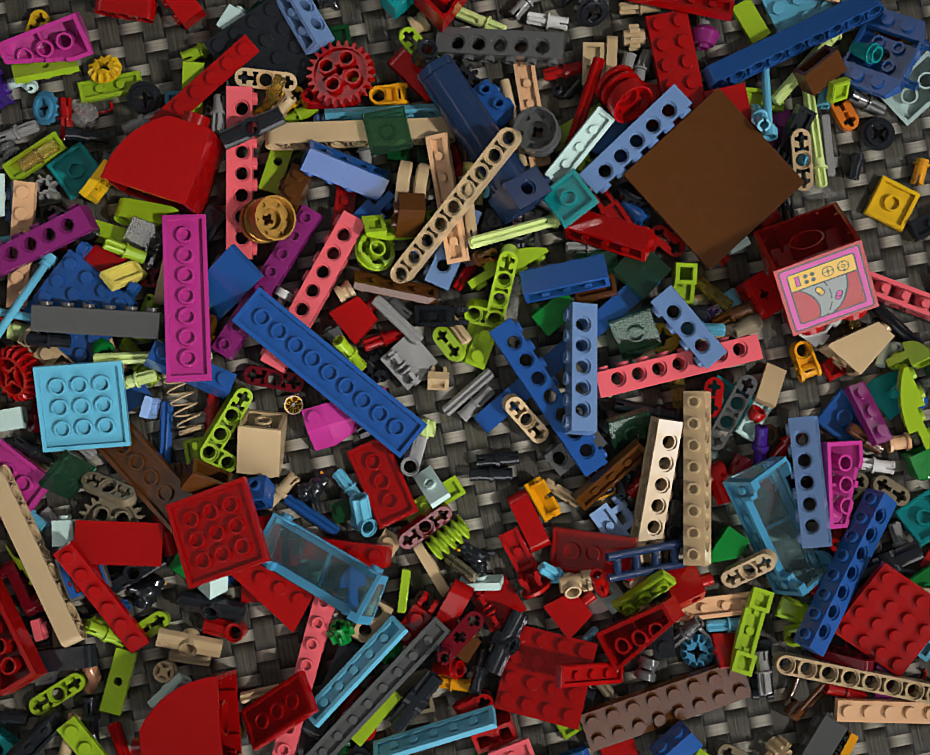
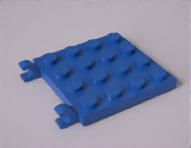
M81 241L76 251L73 249L68 250L22 312L31 313V305H39V301H53V306H60L61 302L74 303V307H82V303L95 304V308L103 309V305H116L117 310H124V306H137L138 302L134 298L143 287L137 282H131L126 291H123L121 288L111 291L99 277L100 271L84 259L93 246L88 242L84 243ZM52 333L59 335H68V333ZM70 334L72 338L71 348H58L76 363L93 362L92 345L97 340L103 338L110 341L113 336Z

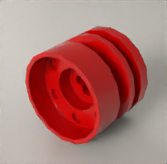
M625 64L610 68L601 76L595 88V95L598 100L607 108L615 120L620 123H630L637 120L650 107L653 99V93L630 66Z

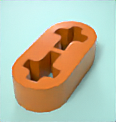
M846 99L841 100L843 104L840 107H835L834 103H832L829 111L838 128L843 132L854 130L859 124V118L851 102ZM846 118L852 119L853 121L850 125L844 124Z

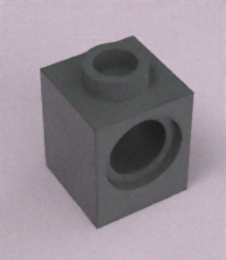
M553 442L544 449L546 454L543 457L559 476L576 464L561 443L556 445ZM558 451L564 455V460L560 464H556L553 461V454Z

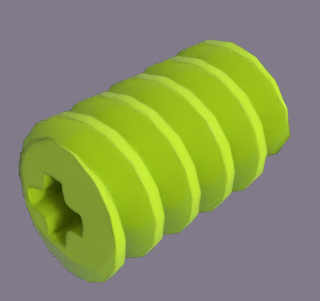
M456 514L457 522L450 519L451 527L444 524V532L436 530L437 537L429 535L430 543L425 541L433 554L440 560L443 559L442 551L447 555L450 554L449 546L453 549L457 548L455 541L463 544L462 536L467 539L470 538L469 531L471 530L459 514Z

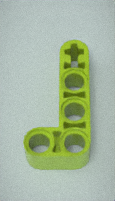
M506 244L500 250L489 301L479 298H472L467 301L466 307L479 310V313H472L470 310L464 313L465 319L469 320L470 323L496 328L504 322L519 258V250L515 245ZM507 254L512 255L509 265L505 264ZM505 273L508 274L510 278L501 279L499 275ZM501 293L505 297L498 299L495 297V294ZM498 313L500 317L493 318L490 314Z
M236 385L232 388L197 446V452L203 461L228 472L236 469L237 459L231 451L224 447L253 400V394L246 386ZM238 393H244L246 397L243 399L239 398L237 395ZM234 401L236 404L238 403L240 407L238 408L237 406L232 404V402ZM234 409L235 416L227 419L225 417L226 412ZM224 428V434L222 436H214V432L216 429ZM205 447H213V452L210 455H203ZM224 457H231V462L228 465H221Z

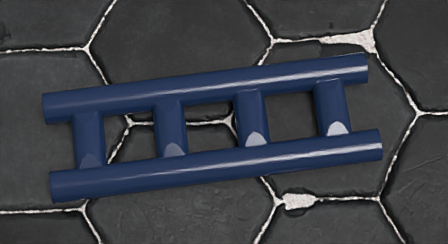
M683 538L605 553V560L613 562V573L606 575L607 582L612 583L650 575L660 569L669 571L686 567V565H683V559H679L678 547H683ZM670 549V561L660 563L659 551ZM651 553V565L641 567L640 555ZM632 557V569L622 571L621 559Z

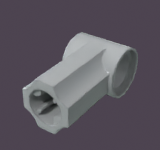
M418 436L404 453L401 463V471L404 475L412 477L419 472L428 438ZM413 461L416 464V470L413 473H408L404 470L406 462Z

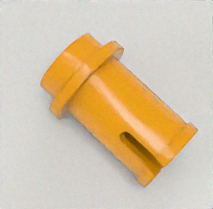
M916 158V161L913 162L915 166L910 183L915 185L919 176L917 185L923 186L927 168L930 167L928 159Z

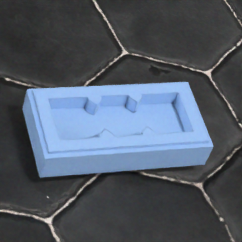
M145 396L139 417L156 419L162 398Z

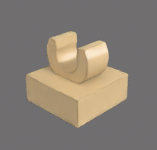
M435 366L431 367V371H428L427 390L449 391V372H447L446 367H443V372H436Z

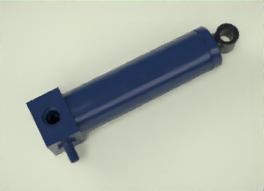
M422 39L411 54L412 62L417 67L423 68L416 78L472 162L475 163L500 129L449 54L438 57L436 43L430 39ZM495 149L492 152V159L497 161L500 158V152ZM514 151L489 182L488 186L494 194L488 202L505 226L537 207L552 192L548 185L551 179L548 176L543 177L536 166L527 170ZM484 167L479 168L478 171L484 178L486 176V169Z

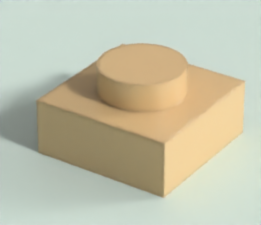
M385 528L376 542L392 544V557L400 546L397 534Z

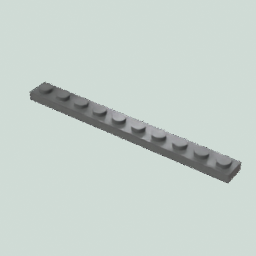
M434 616L305 755H336L448 636L451 630Z

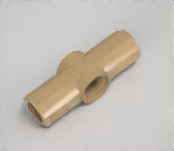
M159 628L155 646L178 650L184 657H194L196 654L220 658L223 640L201 636L199 631L193 628L185 629L183 632Z

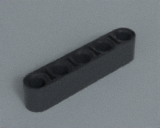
M351 638L352 641L347 645L338 647L319 692L361 649L364 643ZM334 712L319 728L314 726L307 718L301 733L319 740L325 734Z
M96 643L73 645L67 648L57 647L37 650L48 672L98 666Z

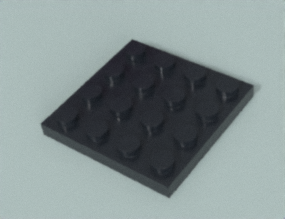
M276 0L264 1L204 42L216 60L246 34L260 52L242 68L292 73L297 79V85L307 79L306 75L310 74L307 70V67H313L310 59H317L313 53L305 54L280 11ZM243 72L242 75L238 76V79L242 80V84H246L247 80L254 81L252 85L257 86L256 77L258 72H253L254 77L247 76V72ZM234 74L229 78V81L233 86H239L235 81ZM269 74L261 75V85H271L272 77ZM275 74L276 82L274 88H279L278 83L284 84L286 89H289V86L294 84L289 76H286L285 80H278L280 75ZM254 89V92L258 93V106L254 105V110L282 92Z

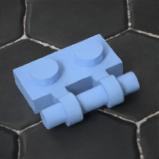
M614 495L611 498L615 504L614 507L610 508L605 502L588 514L601 532L630 536L626 530L632 527L634 515L627 507L628 503L625 499H617ZM619 511L627 520L623 524H621V522L615 515Z

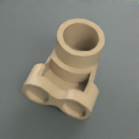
M591 569L582 570L576 574L571 572L565 573L559 578L560 592L564 593L567 598L574 599L580 596L582 591H592Z

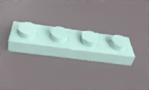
M597 106L544 174L550 177L553 182H556L571 169H576L615 119L600 106Z

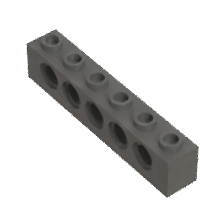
M447 27L443 33L437 29V55L441 57L449 54L452 59L458 58L464 62H473L474 59L485 63H494L496 60L503 61L505 64H515L517 61L524 62L526 65L545 63L547 66L555 67L558 64H563L565 35L561 32ZM456 42H463V46L461 48H453ZM477 43H484V47L482 49H474ZM498 44H505V48L502 51L495 50ZM519 45L527 46L523 52L516 51ZM540 46L548 47L545 53H538L537 49Z

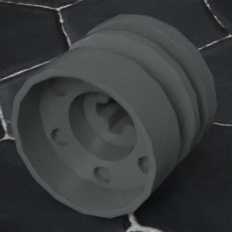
M534 106L523 110L516 117L513 128L521 133L522 140L519 146L527 155L535 158H544L557 150L562 140V132L552 112L546 108ZM537 131L542 133L543 136L541 138L536 136L535 133Z

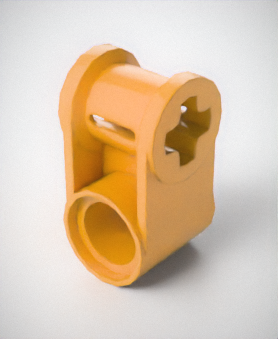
M399 82L374 86L369 92L370 105H410L406 92L408 84ZM375 94H382L384 99L380 102L373 99Z
M808 341L793 342L789 347V354L798 380L802 383L805 379L815 375L821 376L822 370L812 345ZM799 345H803L805 348L802 356L797 353Z

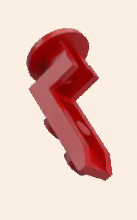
M518 526L499 534L498 537L518 573V581L522 587H525L521 595L525 599H531L544 593L551 585L550 579L541 578V574L537 569L538 563Z

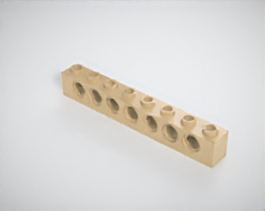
M683 391V565L707 566L711 564V392Z
M651 416L630 533V536L638 537L637 547L644 546L647 542L654 544L664 542L665 522L669 518L668 505L672 499L673 493L671 488L676 477V460L680 455V438L683 436V422L675 419ZM667 436L668 441L663 445V439ZM664 457V463L659 466L660 459ZM660 478L659 486L655 487L656 481ZM657 500L656 506L652 508V502ZM653 521L652 527L648 529V524ZM651 553L640 555L641 565L646 563V566H650ZM653 574L636 577L634 581L622 580V584L632 589Z

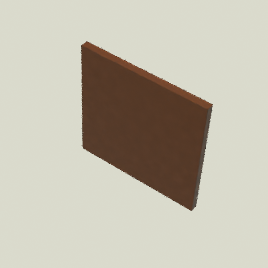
M719 88L710 94L622 175L708 270L712 269L805 183Z

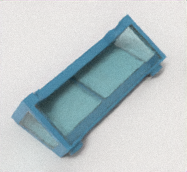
M786 456L770 457L729 477L722 483L754 552L757 553L763 549H770L778 557L774 569L765 573L773 593L803 597L821 583L833 557L828 552L819 550L818 547L802 549V544L798 543L797 532L800 531V522H796L795 509H798L797 501H794L793 492L786 479V476L791 474V465ZM763 558L762 562L768 561L770 563L771 560Z
M273 512L263 530L271 561L262 565L340 610L343 615H347V619L355 624L370 625L388 580V576L383 574L384 570L375 564L371 566L365 564L293 522V516L282 512V514Z

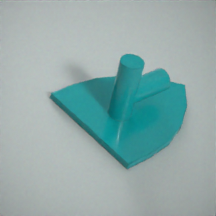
M898 371L879 375L866 384L876 405L889 420L899 413L897 402L899 392L897 391Z

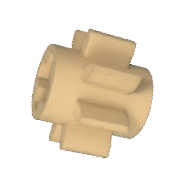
M628 24L627 30L622 31L623 46H628L629 51H639L640 45H645V29H640L639 24Z
M774 736L765 745V749L768 750L765 755H792V751L789 749L792 744L783 736H780L779 739Z

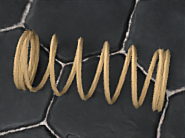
M165 379L164 382H163V383H165V384H178V383H182V384H179V385H177V386H175V387L169 389L166 394H168V395H181V394H185V395H183V396H181V397H178V398L174 399L173 401H171L170 405H171V406L189 405V406H186V407H184V408H182V409L176 411V412L173 414V416H175V417L192 416V417H190V418H188V419H185V420H183V421H181L180 423L177 424L176 427H178V428H187V429H183V430L179 431V432H178L179 435H180V436H181V435H186V434H189V433H193V432H196V431L205 429V427H204L205 424H195V425H188V426H179L180 424H182V423H184V422H186V421H188V420H191V419H193V418H195V417L200 416L201 413H192V414H185V415H175V414H177V413H179V412H181V411H183V410H185V409H187V408H189V407H192V406L198 404V402H189V403H182V404H172V403L175 402V401H177V400H179V399H181V398H183V397H186V396H188V395H191V394L195 393V391H187V392H180V393H169L170 391H172V390H174V389H176V388H178V387H180V386H182V385H185L186 383H184V382H172V383H167V382H165V381H166V379Z

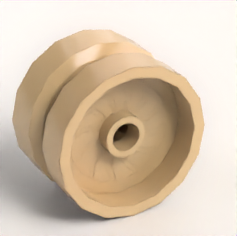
M401 160L394 201H397L398 193H424L426 207L431 186L430 164L420 163L417 166L416 174L413 175V162Z

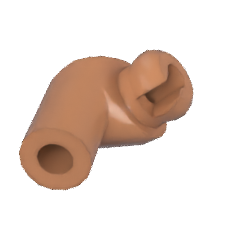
M98 666L82 668L88 679L84 691L88 694H94L102 675Z

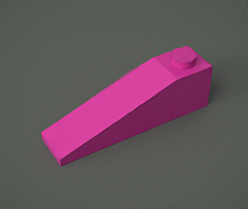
M79 11L0 42V54L5 64L72 62L94 54L89 32Z
M332 402L301 410L315 451L339 444L356 432V428L360 426Z
M862 440L821 441L830 529L848 528L854 504L852 500L854 488H857L859 482L856 481L858 470L862 469L863 465Z

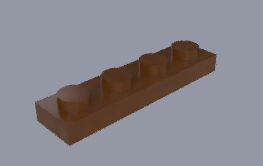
M358 270L354 271L353 289L360 292L375 293L384 297H395L404 301L419 302L423 305L437 304V287L410 281L396 283L391 277Z
M634 439L571 496L586 511L644 459L645 449L638 440Z

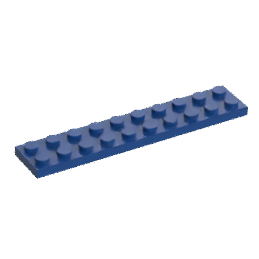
M260 287L232 319L236 325L399 458H401L427 426L424 421Z

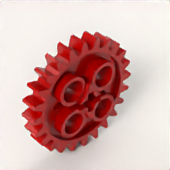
M338 40L336 46L333 47L329 43V49L326 50L324 47H321L323 53H314L317 59H310L313 67H307L310 74L306 75V78L309 81L308 86L310 90L312 89V94L314 97L317 96L319 102L324 100L326 106H329L332 102L334 108H337L339 103L345 108L347 102L354 106L353 100L356 99L358 102H361V95L368 96L366 89H373L370 82H375L373 74L376 73V70L373 67L374 62L370 59V54L368 52L365 53L363 46L358 48L354 42L350 47L348 40L345 41L343 46ZM351 59L349 63H344L346 60ZM327 67H332L329 71H324ZM353 78H358L355 82H350ZM338 85L336 89L331 90L332 86Z

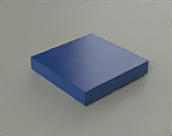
M838 388L817 415L819 426L838 441L855 440L845 430L849 423H854L862 428L844 390Z

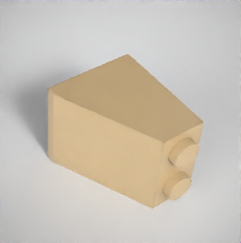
M875 322L820 345L817 350L826 358H832L834 360L832 362L840 370H842L840 366L845 367L848 377L857 376L866 370L894 338V335L890 332L891 328L883 322Z
M247 409L238 425L236 473H242L246 476L266 475L268 478L280 476L283 467L288 420L287 413Z

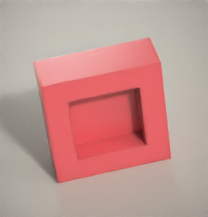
M45 616L30 621L35 642L50 637L51 627Z

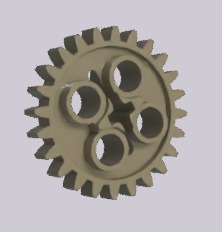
M93 497L91 498L92 504H84L87 511L81 510L79 512L84 517L77 520L121 522L120 516L122 513L128 515V522H141V519L146 517V515H139L138 512L141 511L142 507L135 508L136 502L132 506L122 507L100 497L99 500ZM102 508L108 513L105 520L99 515Z

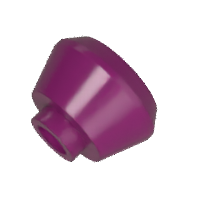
M697 25L691 30L694 45L700 51H708L709 48H713L720 37L718 29L710 25Z

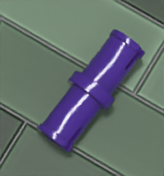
M765 424L754 426L755 436L752 443V449L754 450L753 466L766 460V454L769 450V444L767 443L768 426ZM763 465L757 469H764L766 467Z

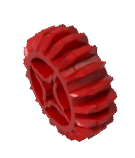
M21 344L8 345L0 349V387L3 389V394H8L9 399L13 398L15 401L20 400L23 402L36 397L33 367L40 365L38 364V359L34 358V353L29 352L28 348L22 347Z

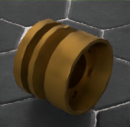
M278 195L254 199L245 204L241 210L239 217L240 228L245 237L258 244L283 240L290 236L295 229V210L287 199Z

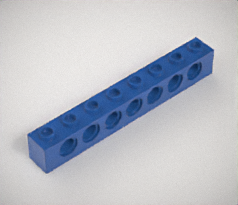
M510 318L490 331L489 335L584 477H587L608 463L605 459L608 455L602 446H596L593 441L596 439L594 434L590 436L579 435L575 439L565 434L562 421L556 417L557 409H565L562 401L565 392H560L557 387L559 382L553 374L549 376L545 370L548 366L541 356L537 358L533 352L536 348L529 338L525 340L521 334L524 330L517 320L513 322ZM509 338H518L520 345L517 348H510L507 344ZM522 355L531 357L532 363L529 366L520 364L519 358ZM536 372L541 373L544 378L541 384L533 383L531 379L532 374ZM551 390L555 393L556 397L553 402L544 400L543 395L545 391ZM583 444H588L591 447V454L587 457L582 456L580 453V447Z
M867 488L794 636L793 641L807 651L822 657L826 653L897 505L885 492Z

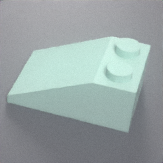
M926 51L913 66L909 80L919 82L917 91L904 88L902 92L887 99H882L907 126L930 106L929 51Z

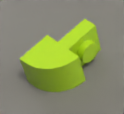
M675 262L672 270V286L687 304L694 305L698 263Z
M906 341L902 343L905 351H896L890 355V358L885 360L887 366L894 371L899 370V366L903 362L906 365L911 364L916 369H920L930 364V348L917 341Z

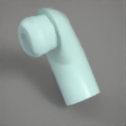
M14 78L7 79L11 89L22 87L30 94L38 91L39 86L36 80L26 84H16Z
M896 341L889 342L877 356L875 365L880 368H886L887 363L885 360L891 357L892 353L903 350L902 344Z

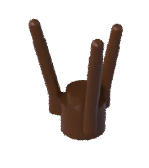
M795 677L788 697L783 702L786 706L783 711L798 722L824 696L823 692L818 693L825 686V683L822 682L802 703L796 698L792 701L800 680L799 677Z

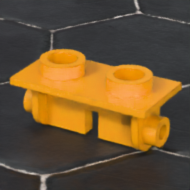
M538 476L523 485L544 522L561 514V507L554 496H547L551 491L545 479Z

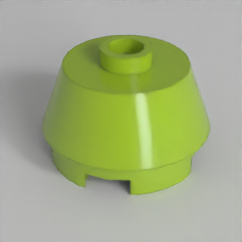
M363 233L355 243V258L358 265L367 271H383L389 268L395 259V243L393 240L376 239Z

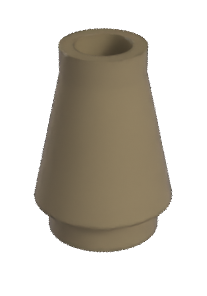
M751 313L732 326L730 333L733 338L737 339L759 332L760 328L763 327V321L757 313Z

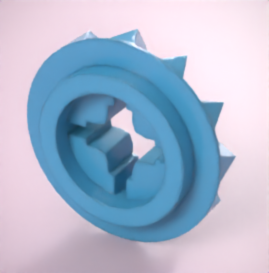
M41 91L34 99L33 114L36 121L41 125H50V123L55 122V117L59 115L57 109L60 106L56 104L58 98L54 97L53 92Z
M693 634L690 640L686 639L681 643V659L684 660L687 666L690 665L694 668L705 667L712 662L714 648L708 637L702 634ZM697 643H699L700 650L703 651V653L699 654L698 659L691 652V650H695Z

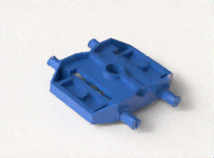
M884 9L878 17L855 27L859 29V32L853 42L878 43L883 48V53H888L890 57L885 61L868 64L850 54L848 50L846 56L842 57L847 70L841 74V78L846 76L851 79V88L882 99L892 97L902 92L904 88L917 91L919 82L909 80L913 66L920 59L924 50L930 52V42L926 40L925 21ZM878 31L911 42L913 45L904 44L901 41H895L882 35L874 34V32Z

